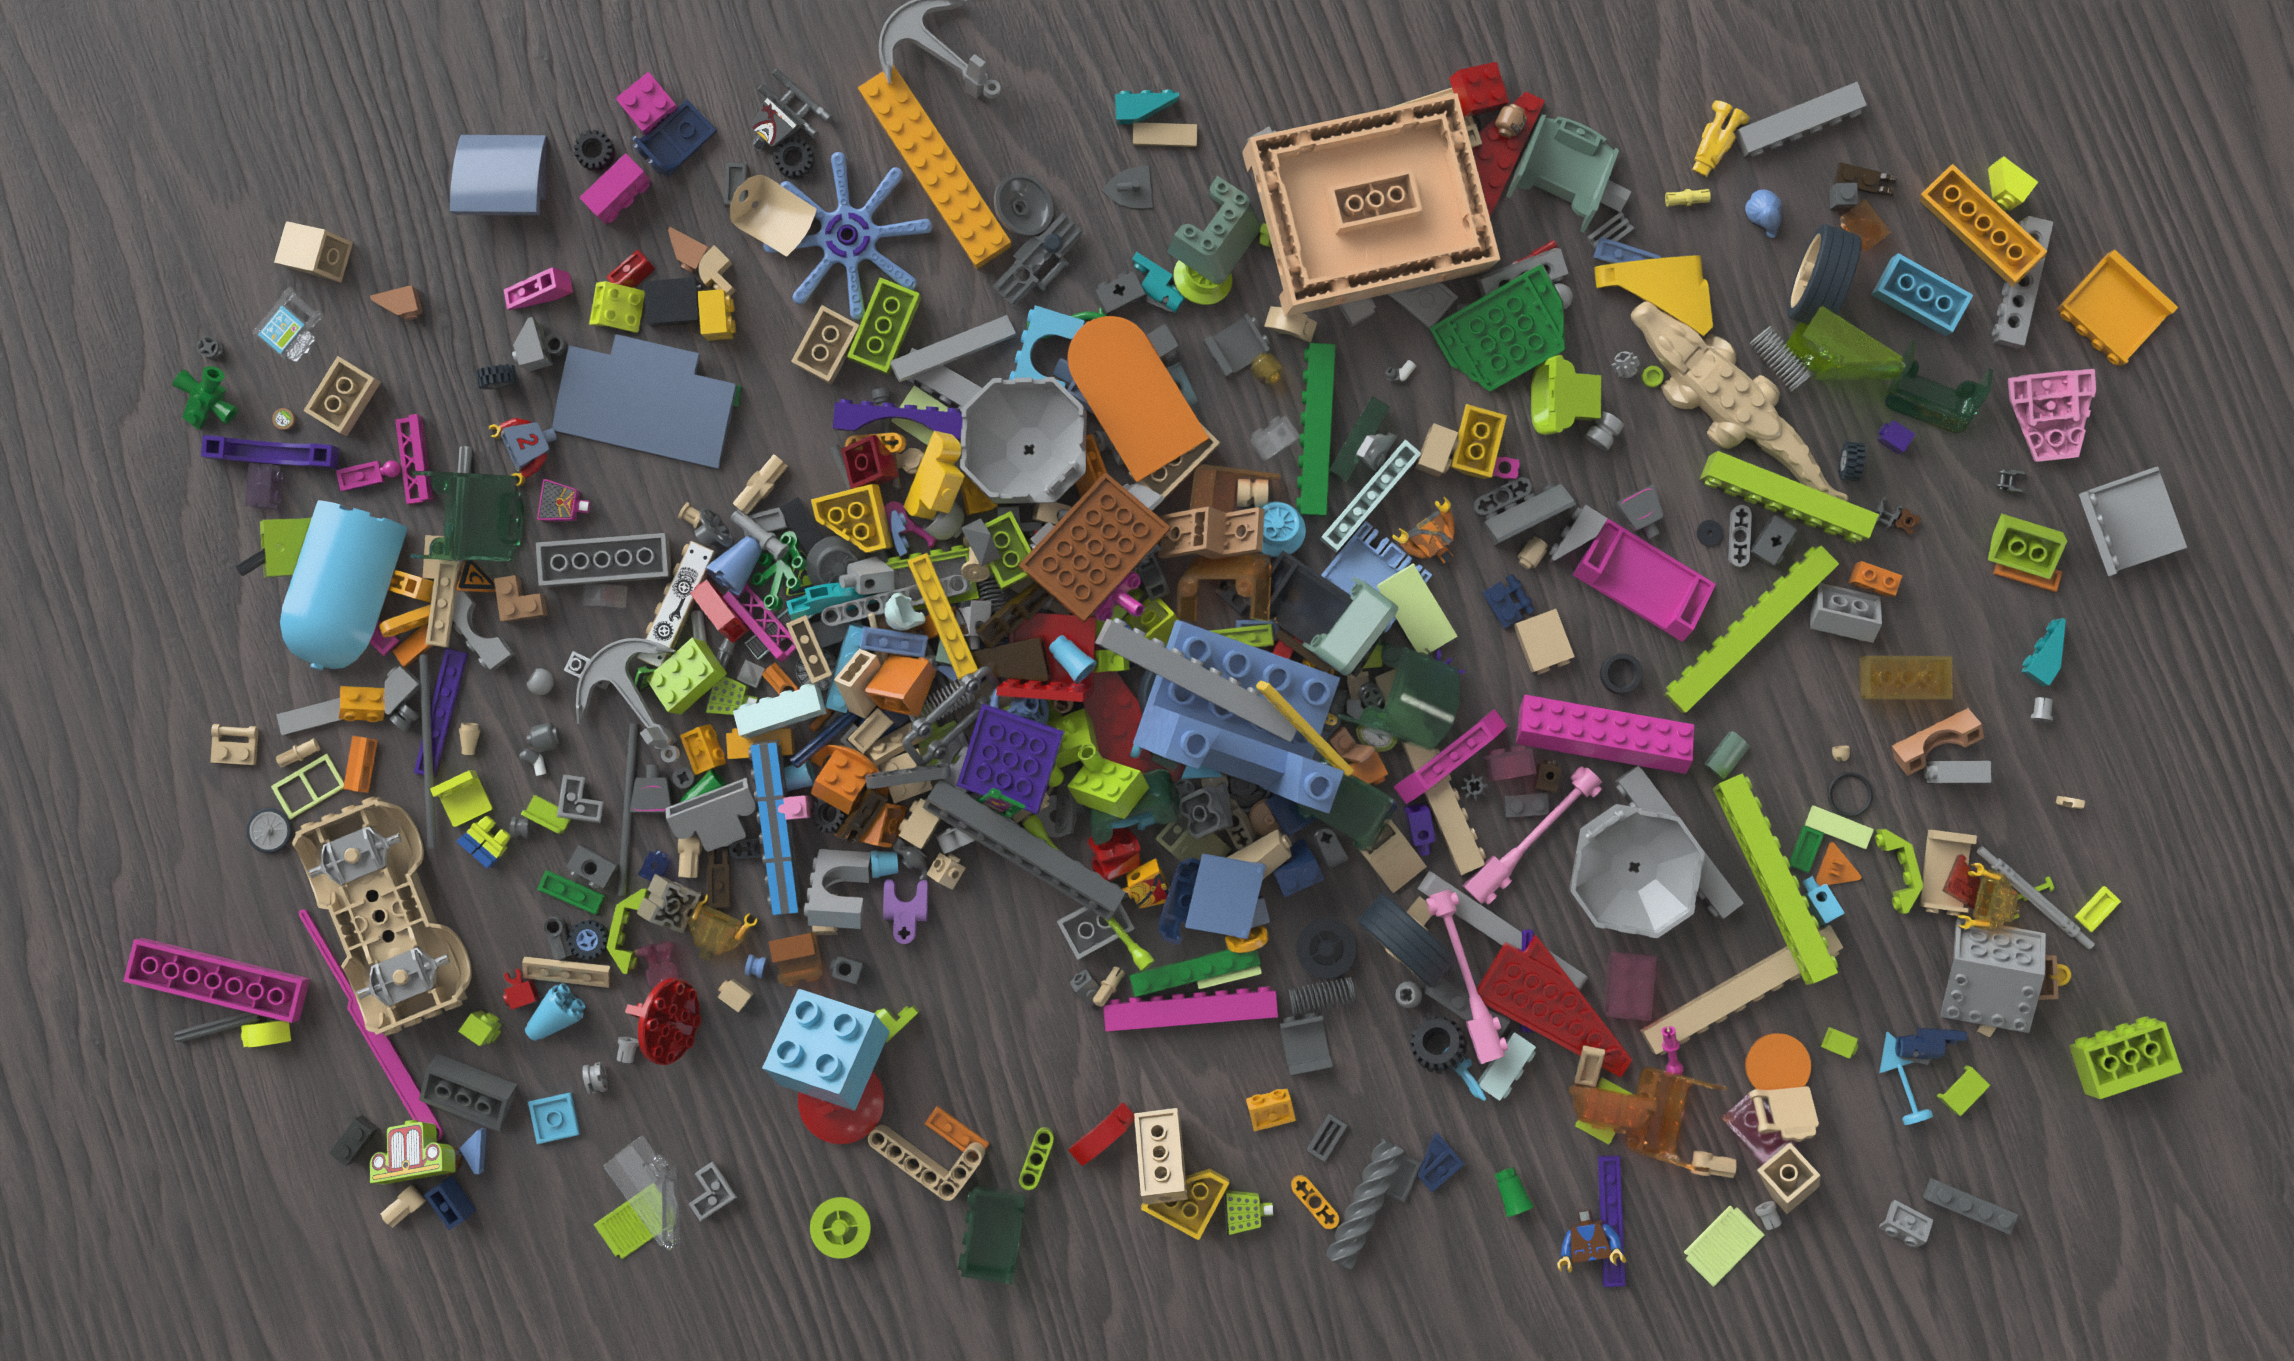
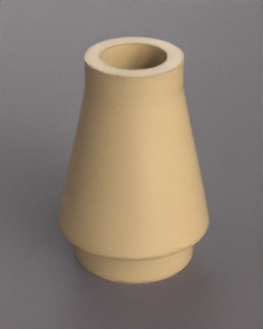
M461 723L459 734L462 754H475V748L481 731L479 724Z

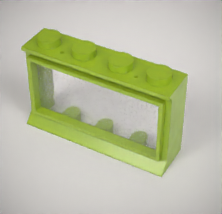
M964 545L951 547L952 551L943 552V549L930 551L931 555H929L938 579L953 575L963 576L961 568L964 563L969 561V548H964ZM922 553L910 554L909 559L901 560V557L888 559V563L885 564L894 570V590L917 585L907 561L921 556ZM955 579L952 581L951 587L955 591H960L963 589L964 584L960 579ZM966 580L967 588L965 592L947 598L949 604L979 599L976 582ZM915 589L909 593L912 601L916 602L922 598L919 590ZM925 604L913 606L914 611L927 608Z

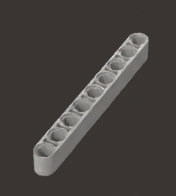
M1430 871L1427 873L1418 890L1428 897L1449 889L1451 893L1456 892L1460 904L1456 905L1455 915L1503 946L1505 942H1508L1521 949L1522 932ZM1550 952L1576 987L1581 990L1589 977Z

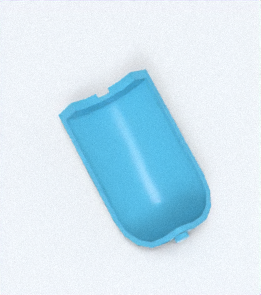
M318 500L282 607L280 620L282 637L291 653L301 660L310 663L311 668L323 671V668H345L359 658L367 648L374 633L408 527L387 518L379 519L369 516L370 513L353 508V511L340 504Z

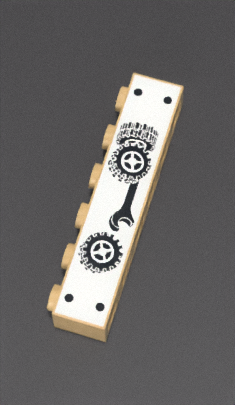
M693 541L684 546L681 553L684 557L680 564H676L672 573L674 575L673 581L665 587L663 594L666 596L663 602H659L655 609L656 618L654 622L649 623L646 629V634H648L646 639L661 643L671 649H674L695 603V599L690 593L696 585L705 581L708 575L705 568L715 560L717 552ZM641 652L638 653L637 658L660 667L670 658L672 652L660 654Z

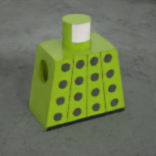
M724 676L710 689L704 712L734 715L733 711L738 710L741 705L757 704L758 698L747 695L749 686Z
M1225 1190L1224 1205L1227 1235L1261 1227V1217L1273 1216L1272 1203H1260L1258 1193Z

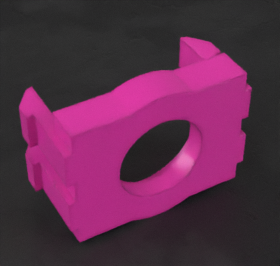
M1497 457L1492 476L1502 479L1518 478L1519 460L1509 457ZM1505 461L1511 465L1509 473L1503 474L1499 471V464Z

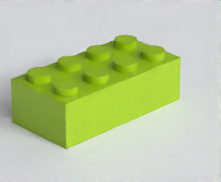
M879 278L847 357L849 360L890 376L892 371L890 361L897 359L921 301L920 293Z

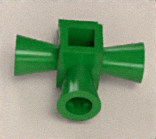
M207 366L203 369L202 382L200 383L186 369L179 372L172 383L173 387L190 394L182 418L198 430L205 426L210 411H213L225 425L230 423L238 413V407L223 401L226 389L220 383L225 378V374L221 369L214 366Z

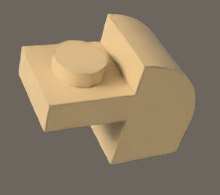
M714 245L702 257L699 264V275L708 288L715 282L713 287L716 290L724 289L730 296L735 292L734 288L721 276L732 263Z
M1271 306L1264 327L1279 334H1288L1305 342H1311L1317 322L1307 318L1308 315L1303 313L1284 317L1282 307Z

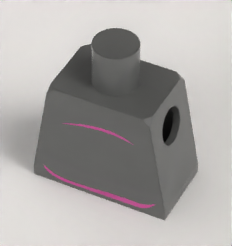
M1654 484L1613 504L1633 532L1643 528L1648 539L1660 534L1655 521L1663 518V512Z
M646 765V778L635 779L630 812H666L667 807L674 805L670 779L659 778V765Z

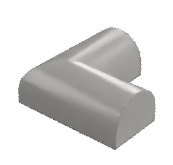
M563 774L557 817L600 824L603 802L582 799L585 778Z
M714 1161L695 1173L706 1192L691 1201L689 1205L701 1222L737 1198Z

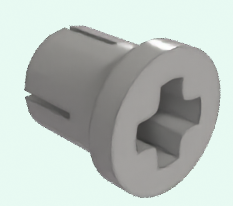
M2035 698L2034 713L2031 714V720L2045 723L2053 722V716H2051L2053 700L2045 698L2044 701V698Z
M619 1037V1049L616 1060L624 1063H633L636 1047L639 1046L638 1039Z
M1774 1201L1764 1202L1755 1208V1212L1760 1216L1766 1230L1777 1228L1782 1223L1776 1211L1777 1206Z

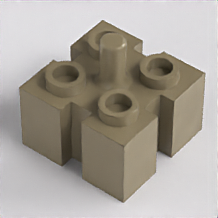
M655 874L648 888L651 894L648 899L643 898L637 914L651 923L660 926L664 925L671 930L683 933L690 920L687 913L689 909H695L701 894L689 886L673 882Z

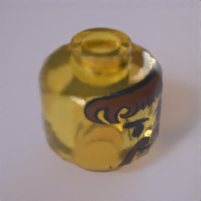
M1263 352L1251 362V372L1261 384L1271 383L1273 385L1282 377L1280 373L1283 367L1271 353L1265 354Z

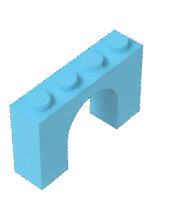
M1035 306L1034 310L1030 309L1027 322H1030L1028 331H1023L1021 342L1024 343L1022 351H1017L1014 362L1017 363V368L1015 372H1011L1009 380L1031 377L1032 379H1045L1046 376L1041 375L1032 363V350L1035 344L1043 337L1049 335H1057L1072 340L1077 331L1085 325V321ZM1057 380L1064 388H1066L1067 383Z

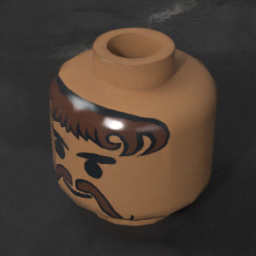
M1514 104L1503 107L1495 122L1496 127L1499 129V134L1507 138L1519 135L1527 120L1524 114L1525 110Z

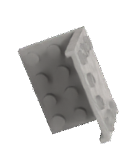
M2158 466L2079 494L2108 576L2117 574L2118 570L2187 548Z
M1957 918L1954 958L1941 1009V1017L2029 1033L2045 976L2046 933L1991 923L1989 928L1971 926L1968 929H1964L1957 925H1964L1966 920Z

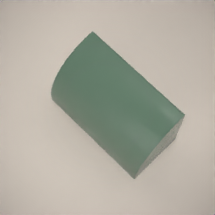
M1734 731L1729 732L1703 766L1724 781L1750 746Z

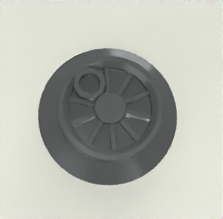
M841 536L826 537L817 542L810 550L806 560L807 575L814 586L839 583V577L847 574V566L850 563L864 560L865 555L858 546Z

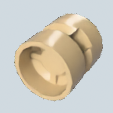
M1238 479L1237 506L1249 507L1251 504H1254L1255 507H1264L1267 505L1268 480L1256 479L1255 482H1251L1250 479Z

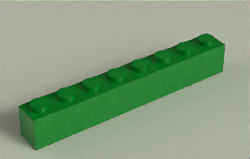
M1309 343L1308 349H1304V361L1308 363L1307 370H1303V383H1306V391H1302L1301 404H1305V412H1301L1300 425H1304V434L1300 433L1299 446H1303V455L1298 457V468H1302V475L1297 477V489H1301L1300 497L1296 498V510H1300L1301 516L1325 517L1327 511L1335 344Z

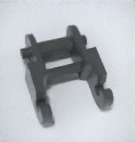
M2006 469L1998 471L2001 474L2000 484H1996L1997 487H2000L2001 490L2006 488L2005 491L2024 493V490L2014 488L2012 482L2014 475L2021 474L2025 476L2027 472L2018 470L2006 472ZM2006 475L2010 476L2009 485L2004 484Z
M1883 496L1875 511L1879 514L1876 523L1879 521L1889 529L1890 526H1893L1892 522L1897 520L1900 509L1903 506L1899 504L1895 513L1891 514L1883 508V502L1886 500V497ZM1884 513L1890 516L1889 521L1881 518V514Z

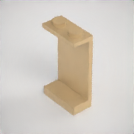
M1928 830L1922 877L1923 888L1919 906L1926 907V912L1939 913V909L1947 910L1948 915L1959 916L1961 912L1968 913V908H1963L1970 848L1971 844H1976V835Z

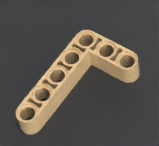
M877 1125L868 1136V1142L872 1148L946 1201L956 1197L985 1155L984 1146L978 1142H973L967 1146L950 1171H947L886 1125ZM875 1133L882 1134L884 1140H878ZM893 1146H898L902 1153H896L893 1150ZM969 1152H977L979 1158H972ZM910 1159H916L919 1162V1166L912 1165ZM957 1168H963L966 1171V1175L959 1174ZM927 1172L935 1173L937 1178L931 1179ZM945 1185H951L954 1188V1191H947L945 1189Z

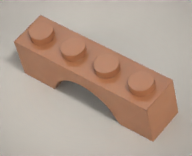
M1967 708L1892 745L1894 760L1908 776L1926 767L1928 753L1938 745L1954 743L1967 747L1983 739L1982 724Z

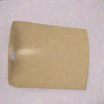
M756 175L744 181L734 193L730 205V219L740 230L787 257L807 234L817 208L797 197L772 179L764 175ZM744 190H748L747 199L744 202H740V194ZM754 201L758 202L756 208H752V204Z

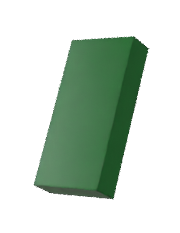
M1803 825L1789 859L1790 866L1809 873L1825 833Z

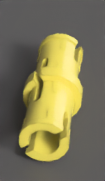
M1685 189L1682 192L1666 193L1665 203L1667 207L1675 205L1691 206L1696 203H1709L1711 196L1709 189L1696 191Z

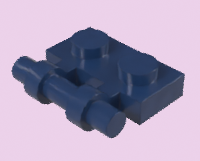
M1514 574L1506 577L1510 586L1504 588L1500 581L1482 592L1503 629L1523 618L1518 611L1524 607L1527 614L1535 611L1531 604L1533 601L1530 596H1526L1521 587L1522 583L1520 580L1517 581ZM1512 591L1515 592L1520 601L1517 604H1514L1509 596V593Z

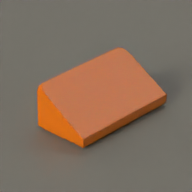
M427 624L420 627L393 650V653L403 667L411 665L419 658V655L424 654L433 646L426 645Z

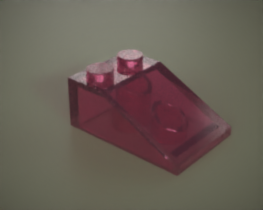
M1749 1094L1721 1117L1723 1122L1762 1166L1787 1144L1791 1143L1794 1147L1800 1144L1794 1140H1783L1781 1131L1759 1134V1121L1754 1101L1750 1099ZM1762 1099L1767 1121L1770 1124H1774L1770 1107Z

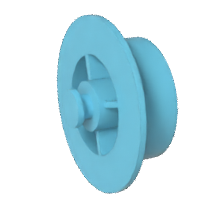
M1268 502L1267 505L1261 507L1265 509L1263 544L1260 553L1271 557H1278L1282 550H1284L1288 554H1292L1304 541L1306 533L1304 520L1300 513L1292 506L1282 502Z

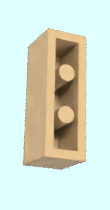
M805 615L786 623L811 683L814 685L832 677L833 674L808 617Z

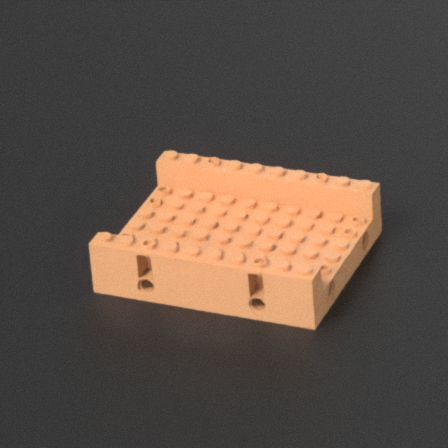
M1458 94L1251 137L1242 152L1247 173H1254L1283 287V292L1279 298L1284 317L1488 272L1500 260Z

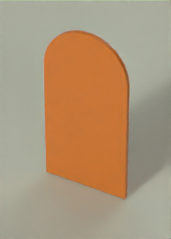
M1105 316L1088 321L1077 331L1068 351L1070 374L1136 483L1209 439L1147 336L1136 324L1121 317Z

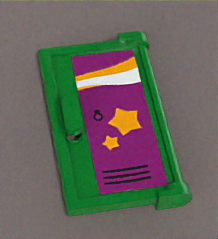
M992 788L989 793L975 800L980 804L987 805L993 812L1006 818H1011L1025 808L1024 804L1002 795L1001 791Z

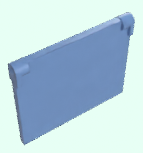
M1202 853L1185 927L1248 939L1266 865Z

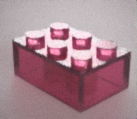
M1609 951L1604 1007L1605 1016L1651 1021L1657 956Z

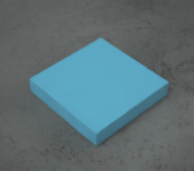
M572 1092L528 1102L537 1144L581 1134Z

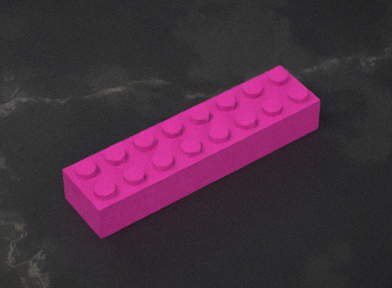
M1524 695L1519 708L1516 744L1683 774L1687 773L1693 761L1694 724Z
M139 938L133 941L123 982L292 1023L300 1021L310 978L146 938Z

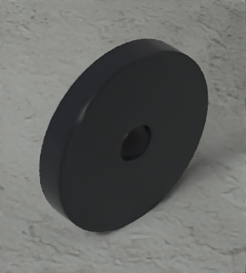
M1706 520L1698 526L1696 535L1702 544L1712 546L1721 540L1723 531L1720 524L1716 521Z

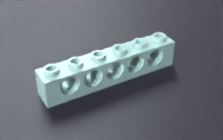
M1404 440L1323 534L1320 540L1336 553L1422 453L1407 440Z

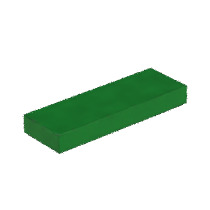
M545 870L537 890L595 915H598L606 896L549 870Z

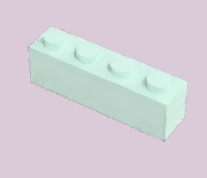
M812 684L803 685L800 687V690L794 692L791 690L781 692L780 696L775 698H762L759 700L760 703L754 705L750 703L741 705L738 710L733 711L739 736L745 739L827 713L820 688Z

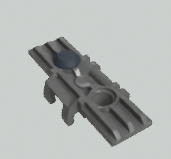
M1062 213L1038 238L1033 235L1012 256L1015 260L1014 264L992 287L1013 307L1035 286L1044 292L1046 290L1045 287L1064 267L1067 268L1070 265L1063 256L1085 233ZM1055 257L1058 262L1039 281L1035 277L1038 274V270L1048 260L1050 261ZM1019 271H1027L1030 274L1029 279L1021 281L1018 278Z

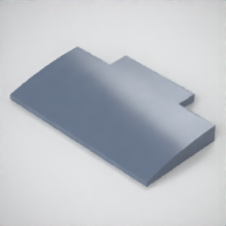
M617 334L615 335L611 355L569 345L552 429L561 433L719 469L738 385L696 375L700 354Z

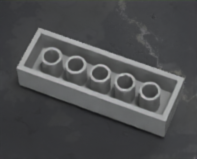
M666 533L536 543L538 583L541 587L672 578L670 538Z

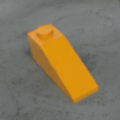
M394 570L388 590L431 603L434 581Z

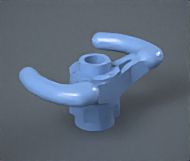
M996 689L991 696L990 706L998 708L1000 696H996ZM1018 697L1012 701L1011 707L1006 710L1045 725L1049 716L1047 699ZM1039 703L1041 708V714L1037 710L1039 707Z

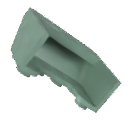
M1217 176L1211 184L1208 197L1222 205V207L1204 232L1191 224L1182 225L1175 233L1167 253L1211 282L1220 284L1228 278L1258 236L1261 224L1248 196Z

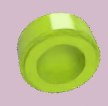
M1649 366L1641 374L1643 384L1649 388L1659 386L1664 379L1663 371L1657 366Z

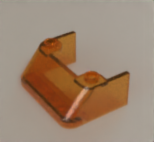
M1231 556L1213 560L1207 557H1196L1178 582L1177 619L1196 621L1199 579H1236L1237 592L1241 596L1251 597L1250 618L1269 621L1271 563L1266 557Z

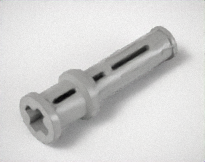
M740 509L732 514L731 520L755 538L763 550H768L773 554L776 561L781 560L787 554L789 545L781 543L774 533L765 531Z

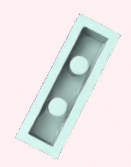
M1513 1031L1505 1039L1508 1050L1504 1051L1505 1056L1492 1060L1477 1081L1480 1088L1499 1101L1502 1097L1505 1099L1512 1089L1510 1087L1514 1079L1517 1081L1524 1071L1522 1067L1526 1061L1529 1063L1536 1053L1534 1045Z

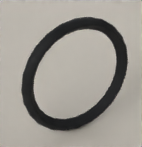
M1845 772L1836 776L1831 781L1827 791V798L1831 808L1839 815L1856 817L1863 814L1869 808L1873 794L1871 785L1862 775L1854 772ZM1844 777H1856L1867 787V802L1861 810L1854 813L1839 810L1832 799V790L1835 783Z

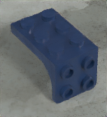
M686 99L648 135L642 138L633 136L632 139L635 142L633 147L645 160L649 158L648 163L659 175L664 173L668 178L716 134L717 130Z

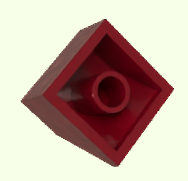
M876 435L868 436L841 449L850 489L870 484L881 485L899 477L894 456Z

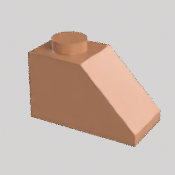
M670 227L668 232L676 259L681 263L680 267L690 273L693 270L699 273L700 261L710 249Z
M412 285L370 295L372 301L402 319L413 320L417 318V315L423 314L418 290Z

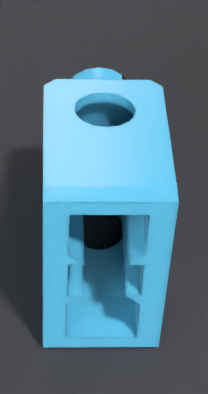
M1814 876L1802 881L1808 891L1804 896L1809 903V910L1812 916H1815L1819 927L1844 914L1827 884L1819 886ZM1816 895L1821 897V902L1817 900Z

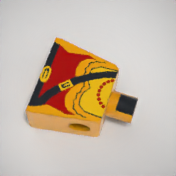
M1156 858L1127 873L1128 886L1122 888L1126 892L1122 902L1134 898L1139 908L1165 903L1170 887Z

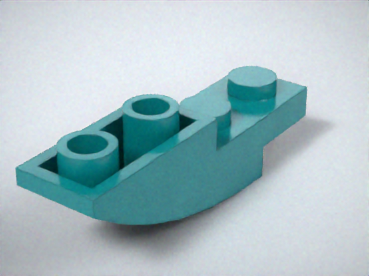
M840 582L805 588V596L786 601L791 621L805 615L810 616L823 612L825 608L875 594L861 595L852 587L842 588ZM871 600V601L868 602L867 605L872 604V603H875V602H877V601H876V600ZM850 605L847 607L846 612L857 607Z

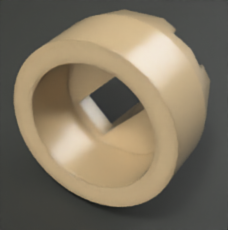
M1832 747L1834 759L1839 762L1841 758L1843 762L1848 760L1850 747Z

